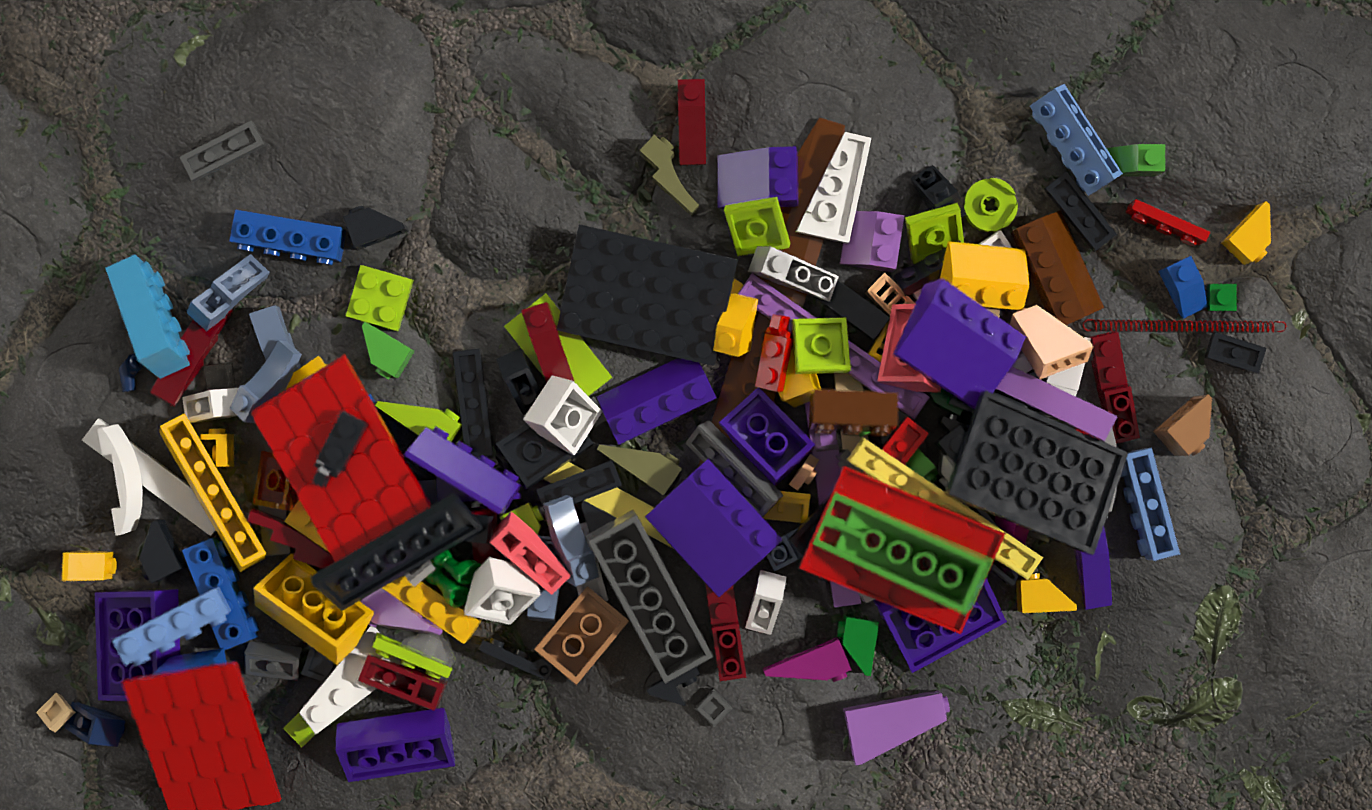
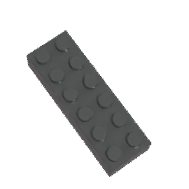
M634 510L585 536L665 683L713 657Z

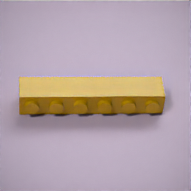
M185 413L161 425L160 435L238 570L242 572L264 560L266 552Z

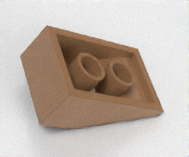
M587 586L534 650L577 685L629 620Z

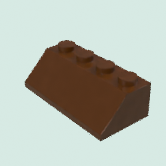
M1061 210L1018 227L1011 232L1018 249L1026 251L1028 272L1047 313L1063 324L1068 325L1104 308Z

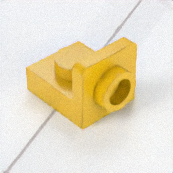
M209 429V434H200V440H216V445L212 448L213 461H216V467H234V434H225V429Z

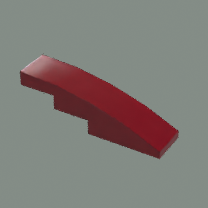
M232 310L226 314L225 318L207 331L194 319L181 337V340H184L190 352L187 355L190 366L161 379L158 377L150 391L153 396L175 407L203 367L205 357L217 342L218 334L231 317Z
M255 508L250 511L247 522L272 529L271 541L296 548L294 560L323 569L335 563L327 550L291 527L281 518Z

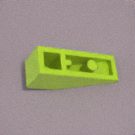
M381 401L375 404L376 407L417 435H420L426 427L433 430L437 426L449 434L448 440L453 441L462 428V424L458 422L460 416L448 408L444 412L439 409Z

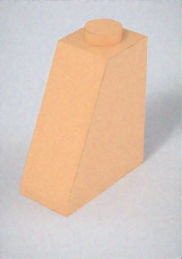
M1036 305L1024 308L1023 310H1017L1012 315L1010 326L1026 336L1021 350L1039 379L1088 362L1093 348L1092 344Z

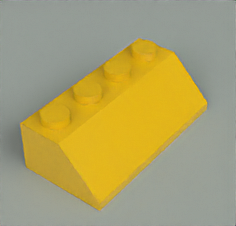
M291 553L253 588L255 606L338 665L357 646L374 615V611L360 601L341 611L312 585L311 576L318 572L306 563L294 560V555Z

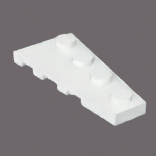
M848 132L843 134L796 233L845 244L849 243L871 142L870 137Z
M369 627L360 638L357 646L341 661L299 712L315 735L377 689L358 681L368 655L403 665L400 663V659L391 655L390 658H386L375 652L376 649L372 647V641L376 632L379 633L375 627Z

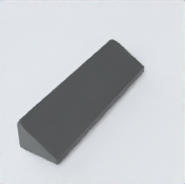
M708 420L698 425L686 441V444L703 462L709 459L762 518L783 497V494L711 421Z

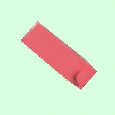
M512 511L493 529L490 543L551 595L570 577L571 574L532 528Z

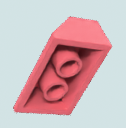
M892 304L877 381L882 384L916 392H941L939 385L893 355L915 304Z

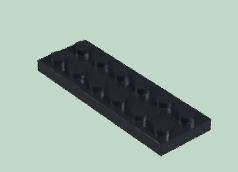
M453 493L312 575V585L343 611L483 529L481 522Z

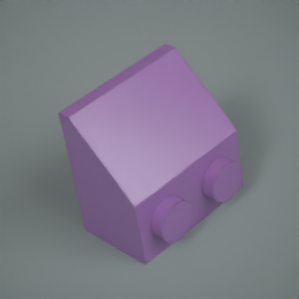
M856 211L850 241L848 244L843 243L840 264L886 272L895 271L904 215L879 211Z

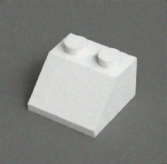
M552 375L523 420L537 434L571 455H575L603 411L574 381Z
M488 558L474 573L464 614L466 616L511 624L540 596L538 583L515 563Z

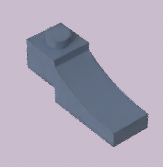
M251 254L214 280L208 290L191 301L187 314L205 331L209 330L225 318L226 314L250 291L263 282L270 272Z
M278 340L261 369L249 382L239 386L230 409L243 422L255 423L254 417L251 414L252 410L286 390L302 354L287 341Z
M565 495L544 503L543 506L554 552L560 556L562 565L571 574L566 582L576 587L598 578L599 573L594 552L591 551L585 539L572 497Z

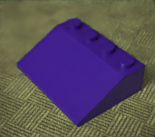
M944 279L924 284L893 355L975 409L981 391L986 390L993 393L1012 367L1026 336Z
M709 459L645 516L717 597L726 592L782 541V538Z
M987 578L962 634L873 599L912 673L1007 622Z
M178 589L95 592L99 701H128L122 684L125 679L153 675L170 656L180 655V638L174 640L176 646L163 653H160L159 649L149 653L151 659L137 666H134L133 662L125 665L112 641L178 608Z

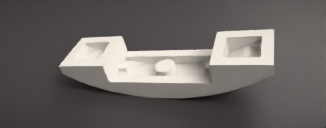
M118 424L97 429L102 455H112L120 506L112 508L111 511L115 534L122 535L136 530L142 509V481L134 450Z

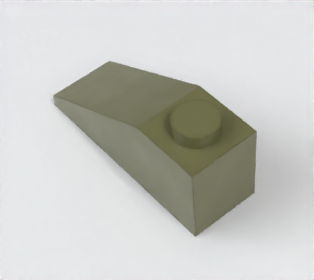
M599 445L597 450L663 496L682 470L678 466L681 461L668 452L663 456L655 452Z

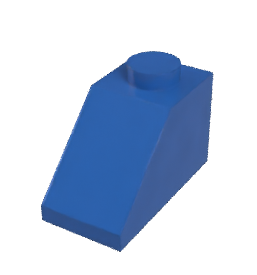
M1191 256L1158 271L1182 319L1207 307L1204 282Z

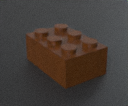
M814 389L810 396L809 429H814L815 434L830 435L832 431L838 430L843 431V435L858 436L860 432H870L872 437H886L887 434L897 427L898 393Z

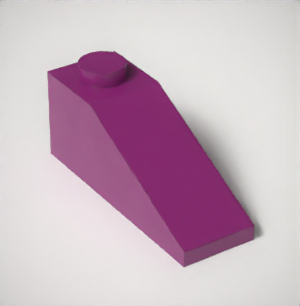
M836 637L762 669L765 676L812 680L831 679L832 682H836L847 677L846 672L850 671L851 667L841 643Z

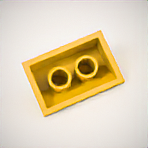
M948 241L940 279H944L983 307L1023 310L1029 288L1026 251L1018 248Z

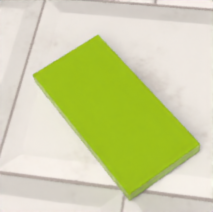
M544 294L528 307L548 302L556 326L558 325L560 310L547 294ZM521 312L504 327L543 375ZM558 331L574 383L589 397L613 377L579 335Z

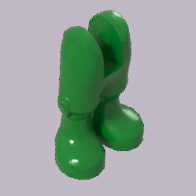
M446 550L430 560L436 569L425 580L430 584L438 586L447 604L453 608H459L466 603L470 591L463 584L469 585L472 583L474 573L481 567V564L471 559L459 562ZM443 569L449 572L456 581L448 578L444 574Z

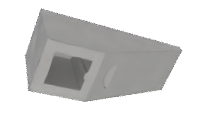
M757 246L748 272L766 280L825 301H830L839 277L771 246Z

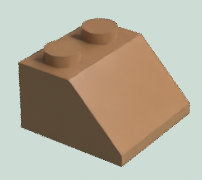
M1208 394L1193 396L1153 431L1174 456H1187L1190 454L1194 456L1205 447L1204 442L1210 437L1212 398Z

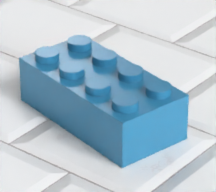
M136 254L106 267L138 361L160 379L190 366L187 358L190 352L184 340L180 339L178 332H181V327L177 319L172 317L170 310L173 309V305L168 295L163 292L162 287L165 286V283L158 271L154 272L147 261L143 262Z

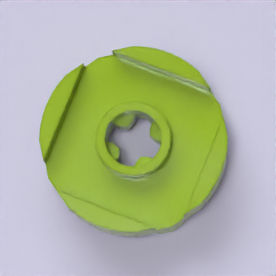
M998 178L984 179L974 183L966 192L963 200L967 221L977 230L995 233L1008 226L1015 218L1018 210L1016 194L1013 188L1007 182ZM992 198L996 201L994 205L997 207V210H990L988 212L985 210L986 206L983 202L984 200L990 201Z

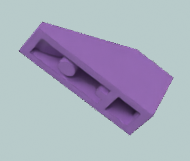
M383 588L361 601V603L374 611V615L369 622V625L376 628L377 625L391 629L441 635L443 632L437 625Z

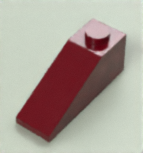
M705 79L678 80L680 166L706 165Z
M548 302L521 310L546 383L552 375L574 381Z
M372 655L367 656L358 681L431 710H435L439 706L448 681L431 677L425 672Z

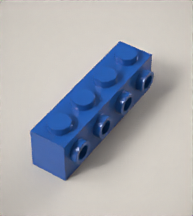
M235 210L230 242L238 245L237 249L253 252L254 248L264 249L263 254L280 257V252L290 254L291 259L306 261L307 257L317 258L316 263L333 265V261L341 262L347 231L342 227Z
M211 538L183 549L182 552L199 595L201 596L220 587L231 609V612L225 614L226 621L212 627L219 647L227 650L257 638L256 632L259 631L257 621L253 616L250 617L247 609V606H249L248 598L245 592L239 589L237 570L234 566H230L227 558L229 552L220 538Z

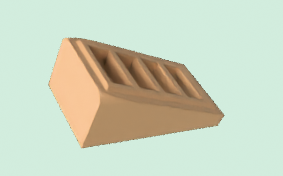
M886 273L865 292L889 317L892 304H896L900 299L904 301L903 304H916L909 296L904 295L901 288ZM886 284L889 288L879 297L876 293ZM894 292L896 296L887 305L884 300Z

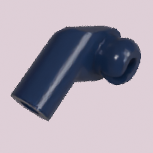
M136 354L127 357L119 367L122 392L136 390L134 377L143 367V364L138 361Z

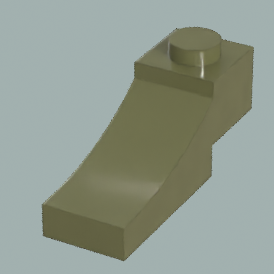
M653 135L640 149V155L657 170L652 176L653 182L692 217L699 209V204L688 194L676 175L671 161L674 158V152L672 151L674 147L664 137L658 139Z

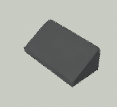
M249 642L244 653L245 675L299 680L302 660L301 647Z

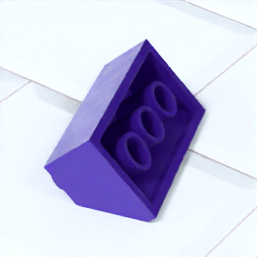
M677 358L597 396V399L618 445H621L716 400V396L699 362Z
M435 426L433 430L426 427L407 450L405 456L499 514L505 513L522 486L517 482L519 477L507 469L503 473L494 468L496 463L484 455H481L480 458L470 453L472 448L458 440L457 444L448 440L449 434L439 427Z
M445 708L411 713L406 712L398 715L379 716L337 724L336 752L348 782L455 766L450 723Z

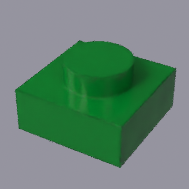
M1237 284L1207 285V312L1237 311Z

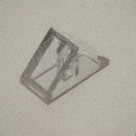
M444 630L441 635L418 633L407 637L401 643L402 646L448 667L453 666L456 661L448 636Z

